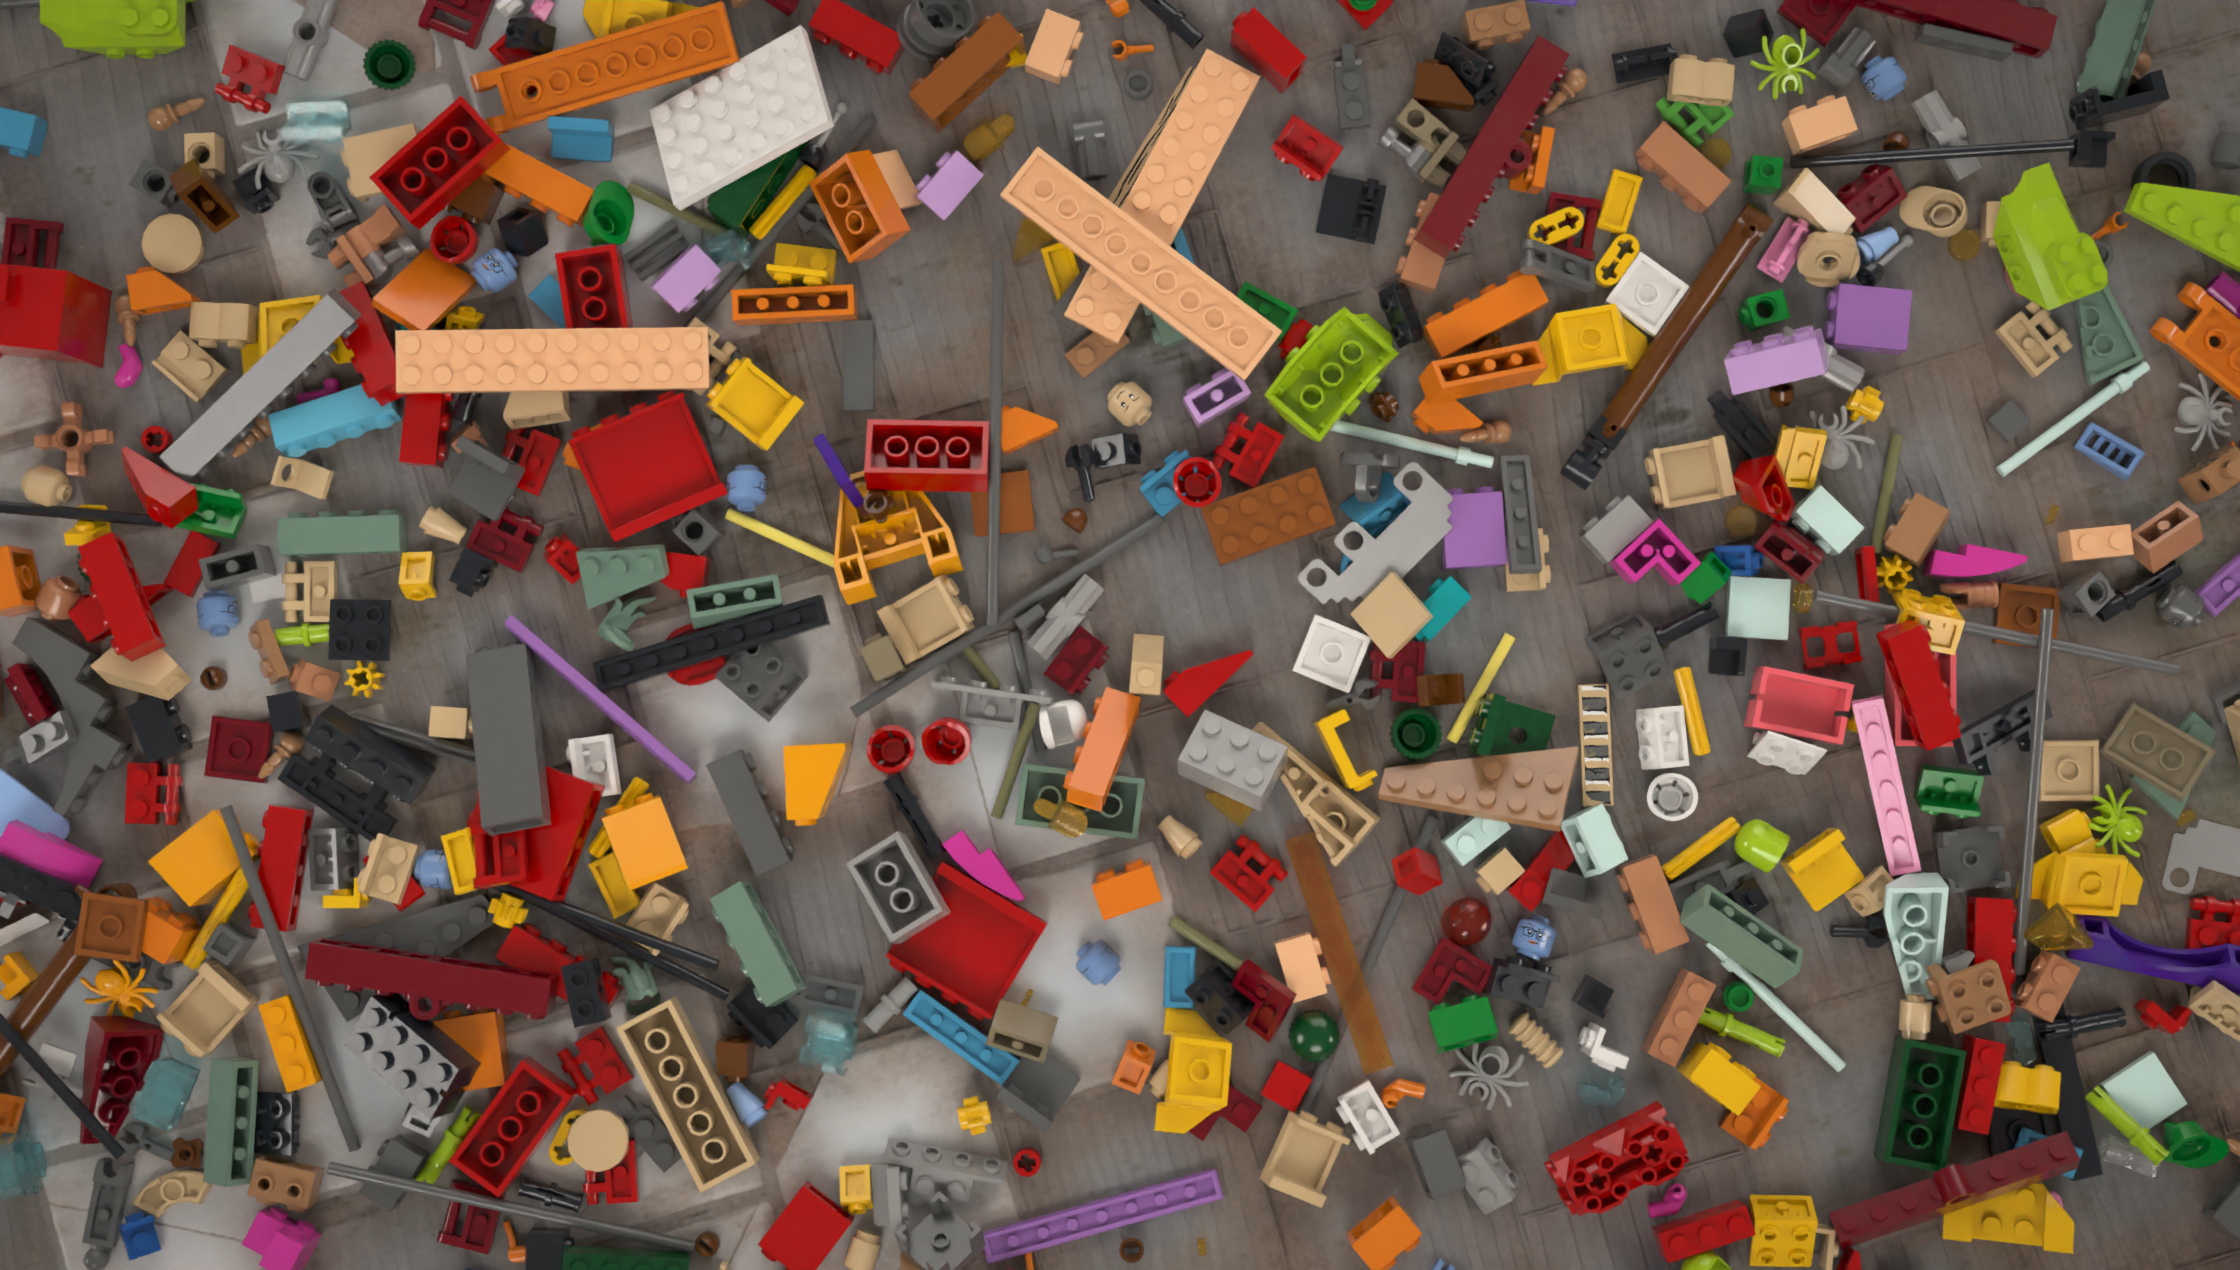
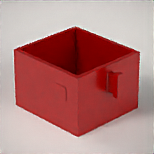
M0 264V357L2 358V355L68 361L86 363L97 368H103L112 291L67 270Z

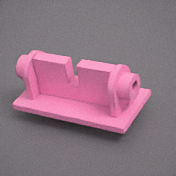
M1787 217L1756 268L1782 283L1797 260L1799 248L1807 241L1808 235L1813 233V231L1808 229L1809 223L1800 218L1796 222Z

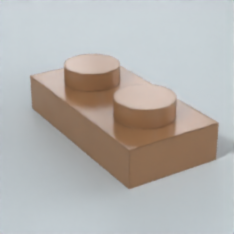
M1092 332L1068 351L1064 357L1084 380L1128 345L1130 340L1123 334L1119 344H1116Z
M266 618L256 621L249 629L248 638L252 648L258 650L260 655L261 672L265 678H269L271 685L282 682L290 673L269 620Z

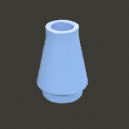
M1887 227L1884 230L1857 238L1856 245L1860 253V264L1862 265L1870 260L1877 261L1892 245L1899 241L1897 232L1892 227Z
M741 1082L734 1083L725 1091L741 1124L745 1123L748 1128L757 1124L768 1114L764 1108L765 1104Z

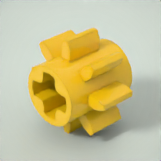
M1870 386L1864 387L1862 391L1856 388L1845 406L1846 409L1852 412L1849 419L1857 421L1863 415L1865 419L1861 425L1866 423L1867 419L1874 422L1884 406V402L1878 398L1881 392Z
M1895 554L1893 558L1881 557L1882 561L1876 567L1877 575L1879 576L1877 577L1878 587L1885 585L1888 594H1891L1893 590L1903 591L1908 581H1913V577L1908 573L1912 566L1908 561L1901 562L1898 554Z
M357 661L358 668L346 669L350 676L349 680L344 684L354 688L353 696H359L364 691L366 698H372V690H383L382 685H380V678H383L385 674L378 673L375 670L377 663L371 662L366 668L364 661ZM362 674H367L368 684H363L364 681L360 678Z
M502 892L501 898H492L487 912L494 914L493 923L513 929L516 923L521 924L525 922L529 909L522 907L523 899Z
M978 1095L965 1098L963 1100L964 1106L957 1108L962 1131L970 1129L971 1136L985 1133V1125L992 1123L988 1102H979Z

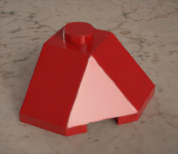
M1775 454L1741 461L1732 477L1735 490L1739 492L1743 503L1780 522H1787L1796 505Z

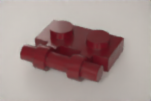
M506 506L498 521L491 520L490 524L478 519L465 547L523 573L535 548L534 545L526 542L525 539L529 533L540 537L544 531V526L535 523V519L525 515L522 517L510 511V507ZM504 522L517 527L514 536L500 530Z
M1409 641L1392 659L1387 658L1373 642V649L1369 651V660L1372 661L1371 678L1368 679H1372L1378 682V684L1370 688L1369 698L1381 694L1382 689H1391L1390 701L1419 703L1417 676H1423L1426 642ZM1384 661L1393 662L1391 680L1383 679Z

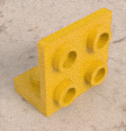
M776 243L774 265L767 264L766 271L774 281H777V285L783 287H795V283L807 284V286L833 285L837 250Z
M1905 588L1902 592L1893 590L1892 598L1900 609L1896 625L1909 619L1924 625L1931 637V642L1928 643L1931 651L1955 656L1965 620L1954 603L1951 602L1952 600L1942 595H1933V598L1921 596L1920 592L1913 589Z
M1836 828L1826 829L1780 861V864L1807 903L1816 912L1864 880V875L1841 844L1846 838Z
M1749 1195L1748 1204L1756 1234L1751 1238L1750 1266L1810 1267L1812 1265L1818 1224L1812 1196Z

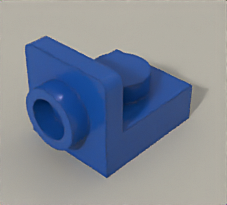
M1755 543L1749 545L1714 546L1715 555L1732 571L1731 576H1753L1759 574L1764 562L1763 554L1753 547Z
M140 1211L126 1216V1223L118 1225L129 1261L161 1250L152 1214L145 1216L144 1211Z

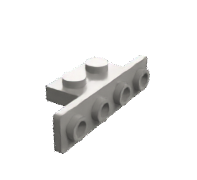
M940 676L939 682L931 681L930 686L963 691L959 714L960 721L1020 730L1024 700L1048 704L1054 703V698L1047 697L1048 691L1029 689L1028 695L1017 693L1018 687L1000 684L999 690L987 689V682L970 680L969 686L957 685L958 678Z
M897 1139L888 1140L883 1159L885 1163L913 1168L909 1192L934 1196L940 1191L948 1199L966 1203L970 1202L974 1180L1003 1185L1008 1161L994 1157H985Z

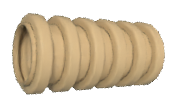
M1528 1013L1520 1014L1508 1027V1033L1510 1035L1514 1034L1516 1041L1521 1040V1046L1523 1048L1528 1047V1053L1530 1055L1535 1054V1059L1542 1061L1544 1068L1551 1067L1560 1059L1564 1048L1561 1046L1557 1047V1042L1550 1040V1035L1548 1033L1544 1034L1542 1032L1543 1028L1541 1026L1537 1027L1536 1021L1534 1019L1530 1020Z

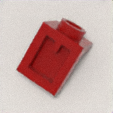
M565 533L560 537L555 536L546 544L544 548L546 551L543 553V556L554 569L574 585L581 578L576 552L580 549Z
M781 1078L777 1084L772 1081L763 1097L768 1100L764 1108L770 1110L778 1097L781 1096L784 1098L782 1102L786 1106L797 1111L799 1108L805 1110L814 1095L787 1079Z

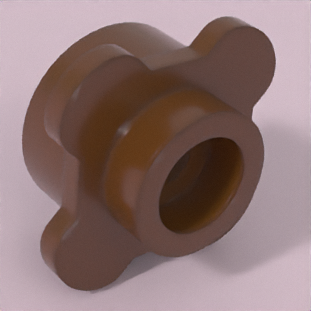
M1489 335L1485 336L1475 345L1477 350L1474 353L1501 348L1502 346L1499 343L1501 338L1494 335L1491 337Z
M1386 391L1375 393V398L1369 399L1372 412L1385 422L1391 421V416L1395 417L1397 415L1396 411L1399 409L1396 399Z
M871 491L864 498L863 506L859 510L860 515L863 518H873L879 524L887 521V514L890 508L894 507L895 501L891 496L886 497L881 492ZM876 505L880 506L879 509H875L874 507Z
M179 1137L173 1141L175 1154L171 1163L175 1168L190 1166L192 1169H197L202 1165L203 1161L201 1158L203 1156L204 1144L201 1139L185 1140ZM186 1150L190 1152L189 1156L185 1155Z

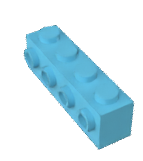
M361 384L268 415L276 448L284 456L293 458L303 456L307 451L319 447H331L337 441L346 438H358L364 435L365 432L373 429L388 428L395 422L402 420L397 400L381 407L374 397L371 399L367 397Z

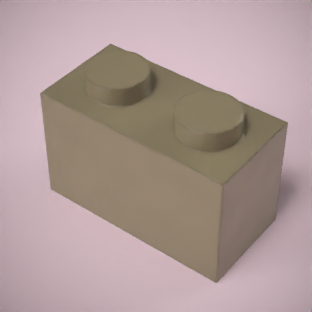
M878 633L864 640L866 646L860 648V651L875 682L883 683L908 671L890 636Z
M1000 999L986 1045L1044 1063L1058 1017L1049 1015L1044 1011L1021 1006L1016 1002Z

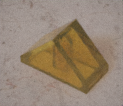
M1218 792L1205 793V799L1238 827L1244 823L1254 810V808Z
M2059 903L2053 905L2024 932L2023 936L2043 951L2093 948L2094 945L2093 940L2077 916Z

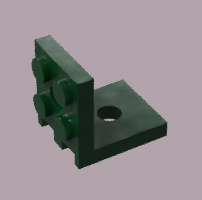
M1495 693L1484 695L1483 699H1480L1477 704L1475 716L1479 718H1477L1475 728H1471L1466 745L1470 747L1467 753L1479 757L1546 750L1556 715L1505 701V696ZM1515 727H1519L1525 732V740L1520 745L1513 744L1509 739V733Z

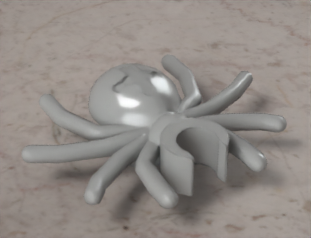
M290 126L285 128L286 142L281 130L278 128V137L275 140H270L267 131L263 133V140L266 146H264L261 133L256 132V142L262 151L254 150L244 145H241L240 149L246 153L261 157L245 163L237 170V173L241 174L249 167L261 162L257 167L255 175V185L260 190V177L263 167H265V174L268 179L273 182L284 183L293 176L294 164L292 161H294L301 171L302 180L306 181V168L300 159L295 156L319 159L320 155L294 149L302 145L309 138L308 133H305L302 138L291 145L292 131Z
M2198 373L2202 393L2190 385L2178 384L2179 388L2186 389L2196 396L2186 397L2181 401L2178 406V418L2182 424L2186 426L2196 425V427L2186 429L2175 427L2174 431L2189 434L2200 430L2199 436L2191 448L2193 452L2201 445L2205 433H2207L2210 445L2215 451H2218L2219 446L2212 432L2223 437H2230L2229 432L2218 428L2232 424L2230 422L2226 423L2222 419V415L2233 413L2231 410L2233 404L2221 401L2214 402L2218 394L2223 390L2220 386L2215 389L2209 398L2203 373Z
M1845 406L1840 408V425V418L1835 412L1833 413L1834 424L1826 425L1823 421V414L1817 423L1815 411H1810L1813 429L1826 430L1827 433L1821 463L1831 470L1842 468L1849 458L1847 447L1849 446L1856 458L1857 468L1861 469V455L1854 443L1848 440L1862 441L1870 445H1875V441L1868 437L1847 433L1858 427L1864 421L1865 416L1861 415L1857 421L1845 428L1847 425V410Z
M1479 1043L1474 1044L1472 1051V1061L1474 1064L1463 1055L1460 1049H1455L1454 1051L1457 1056L1473 1070H1456L1449 1073L1450 1078L1455 1076H1472L1468 1077L1461 1086L1458 1093L1459 1096H1463L1471 1082H1475L1470 1086V1096L1473 1095L1475 1087H1481L1484 1090V1096L1481 1098V1101L1488 1098L1491 1091L1489 1102L1486 1106L1487 1110H1491L1497 1095L1496 1089L1504 1098L1507 1107L1512 1106L1510 1097L1501 1085L1518 1088L1529 1086L1528 1081L1514 1082L1503 1080L1509 1078L1520 1068L1525 1058L1523 1054L1518 1057L1516 1064L1504 1073L1509 1064V1057L1505 1049L1500 1046L1492 1045L1485 1048L1478 1060Z

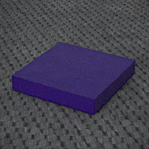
M822 433L813 438L816 447L845 495L854 507L859 508L862 506L863 496L825 435Z

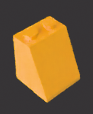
M852 743L783 746L787 820H795V826L817 824V819L825 817L852 750Z
M651 792L634 798L635 804L623 807L622 803L605 809L606 815L600 816L622 878L629 891L688 869L659 795L653 797Z
M219 809L212 810L148 861L189 907L212 903L226 890L238 868L241 867ZM241 829L254 863L259 859L257 852L260 842L254 835L249 832L245 833Z

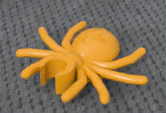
M113 960L117 967L98 971L95 976L96 986L92 985L86 978H80L81 983L89 990L100 996H107L86 998L84 1000L86 1004L104 1003L112 1000L107 1016H113L117 1003L122 1014L129 1018H133L136 1010L141 1013L145 1005H148L150 1008L155 1007V1003L143 993L151 992L157 994L159 992L158 988H135L143 979L146 972L145 968L140 969L138 976L131 984V977L126 967L119 960Z

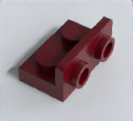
M1877 163L1866 167L1858 178L1842 186L1838 190V194L1835 195L1856 218L1851 225L1854 231L1858 233L1864 232L1908 196L1893 168Z
M1079 626L1043 674L1073 696L1076 691L1082 694L1091 682V679L1087 676L1095 667L1100 670L1110 657L1106 653L1109 647Z
M17 663L7 669L10 676L5 678V683L31 728L59 712L33 664Z

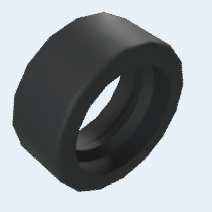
M2163 151L2150 156L2136 167L2132 175L2131 188L2133 190L2134 185L2137 183H2148V173L2154 166L2160 164L2167 165L2176 172L2180 181V188L2194 190L2196 188V174L2193 165L2186 157L2176 152Z

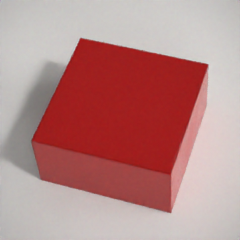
M1277 1059L1260 1090V1094L1294 1113L1312 1078Z

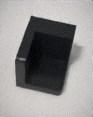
M1762 8L1731 16L1723 36L1733 57L1738 58L1763 52V36L1767 37L1769 48L1774 31Z
M2080 130L2070 136V139L2074 140V150L2069 151L2068 166L2085 168L2106 167L2107 145L2116 139V132Z
M517 207L497 220L506 249L511 254L529 257L548 244L539 212L536 210Z
M1710 638L1708 673L1737 677L1744 676L1748 639Z
M297 691L266 696L273 733H283L312 726L310 715H302Z
M1585 974L1571 1001L1604 1019L1606 1013L1602 1011L1614 990Z

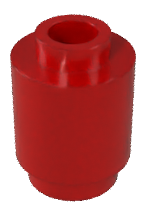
M1300 319L1297 324L1293 323L1277 346L1281 351L1279 357L1285 361L1286 357L1295 347L1301 349L1307 342L1305 339L1306 335L1314 326L1304 319Z

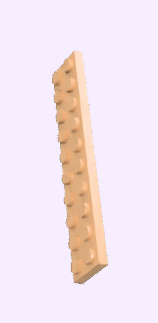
M1206 49L1122 205V211L1170 247L1253 94L1260 76ZM1090 265L1064 317L1119 344L1140 302Z
M1038 146L1000 194L1001 198L1244 382L1282 333L1279 328Z
M708 327L395 331L396 392L398 394L710 390Z

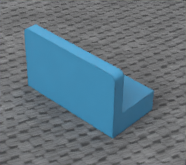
M548 116L547 128L552 132L551 156L554 159L595 162L612 161L614 126L609 120Z
M1389 472L1381 475L1380 495L1376 502L1361 503L1358 501L1356 494H1354L1340 505L1345 515L1352 522L1362 526L1373 538L1381 534L1412 503L1395 487L1394 477Z

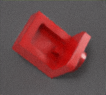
M2142 998L2133 1007L2142 1014L2139 1019L2153 1030L2157 1027L2161 1032L2172 1035L2175 1032H2180L2187 1025L2188 1017L2192 1013L2189 1008L2176 1005L2167 1014L2155 1002Z

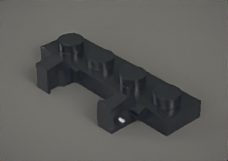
M2035 689L1961 729L1962 737L1953 740L1959 764H1969L1972 762L1978 775L1992 776L2000 771L1995 755L1996 748L2015 738L2020 751L2030 752ZM2048 698L2045 721L2053 717Z
M299 753L293 754L277 778L278 780L370 842L376 839L378 833L389 835L398 820L385 812L388 804L383 801L389 794L387 790L374 785L369 794L362 792L360 795L334 778L337 773L332 771L338 760L325 753L321 755L320 759L314 756L311 761Z
M0 853V897L3 898L0 904V916L9 919L17 901L25 904L28 900L59 913L58 919L64 922L57 933L56 939L65 942L79 923L82 899L74 891L76 884L30 867Z

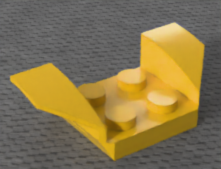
M585 0L582 14L595 37L600 38L701 7L664 0Z
M314 295L259 303L256 344H246V349H241L243 375L323 297ZM339 336L334 341L338 347L329 355L336 364L351 362L350 358L354 356L352 349L348 350Z
M1616 304L1556 313L1538 340L1548 368L1532 385L1537 386L1560 382L1565 374L1619 365L1624 366V371L1632 370L1648 347L1647 337L1621 316V312Z
M2055 851L2034 862L2031 899H2040L2046 908L2051 909L2055 913L2118 917L2121 904L2137 905L2143 878L2125 855L2061 852L2059 854ZM2020 875L2016 888L2015 898H2018Z
M1165 1008L1163 1035L1171 1036L1165 1102H1159L1156 1105L1154 1131L1184 1134L1214 1111L1227 1106L1232 1043L1223 1037H1219L1196 1011Z
M2037 1182L1944 1214L1943 1239L1972 1242V1239L2043 1246L2044 1251L2073 1254L2074 1221L2049 1193L2046 1186L2042 1182Z

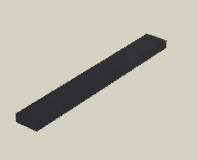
M816 595L593 663L599 690L604 693L830 625L823 595Z
M2046 934L2028 937L2025 974L2022 975L2023 982H2025L2031 970L2033 960L2039 955L2040 951L2051 953ZM2063 1003L2054 1020H2058L2061 1016L2066 1015ZM2031 1015L2042 1064L2054 1068V1071L2061 1073L2059 1110L2057 1114H2054L2058 1132L2067 1131L2074 1147L2083 1150L2078 1169H2076L2073 1179H2069L2076 1181L2103 1175L2072 1039H2065L2063 1037L2046 1042L2040 1041L2037 1033L2045 1032V1030H2036V1025L2039 1022L2048 1021Z

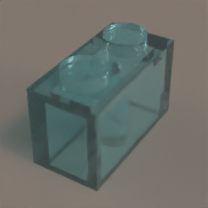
M169 1056L153 1061L146 1072V1078L148 1079L144 1090L139 1091L134 1100L133 1106L136 1109L132 1117L165 1131L177 1127L201 1070Z

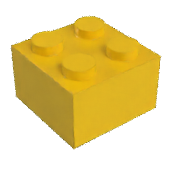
M1698 1041L1677 1071L1724 1108L1739 1116L1761 1088L1754 1081L1757 1075L1736 1061L1733 1063L1729 1062L1732 1056L1718 1045L1716 1046L1712 1042L1705 1045Z

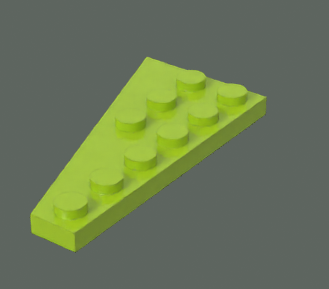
M2143 182L2134 185L2123 212L2240 272V196Z

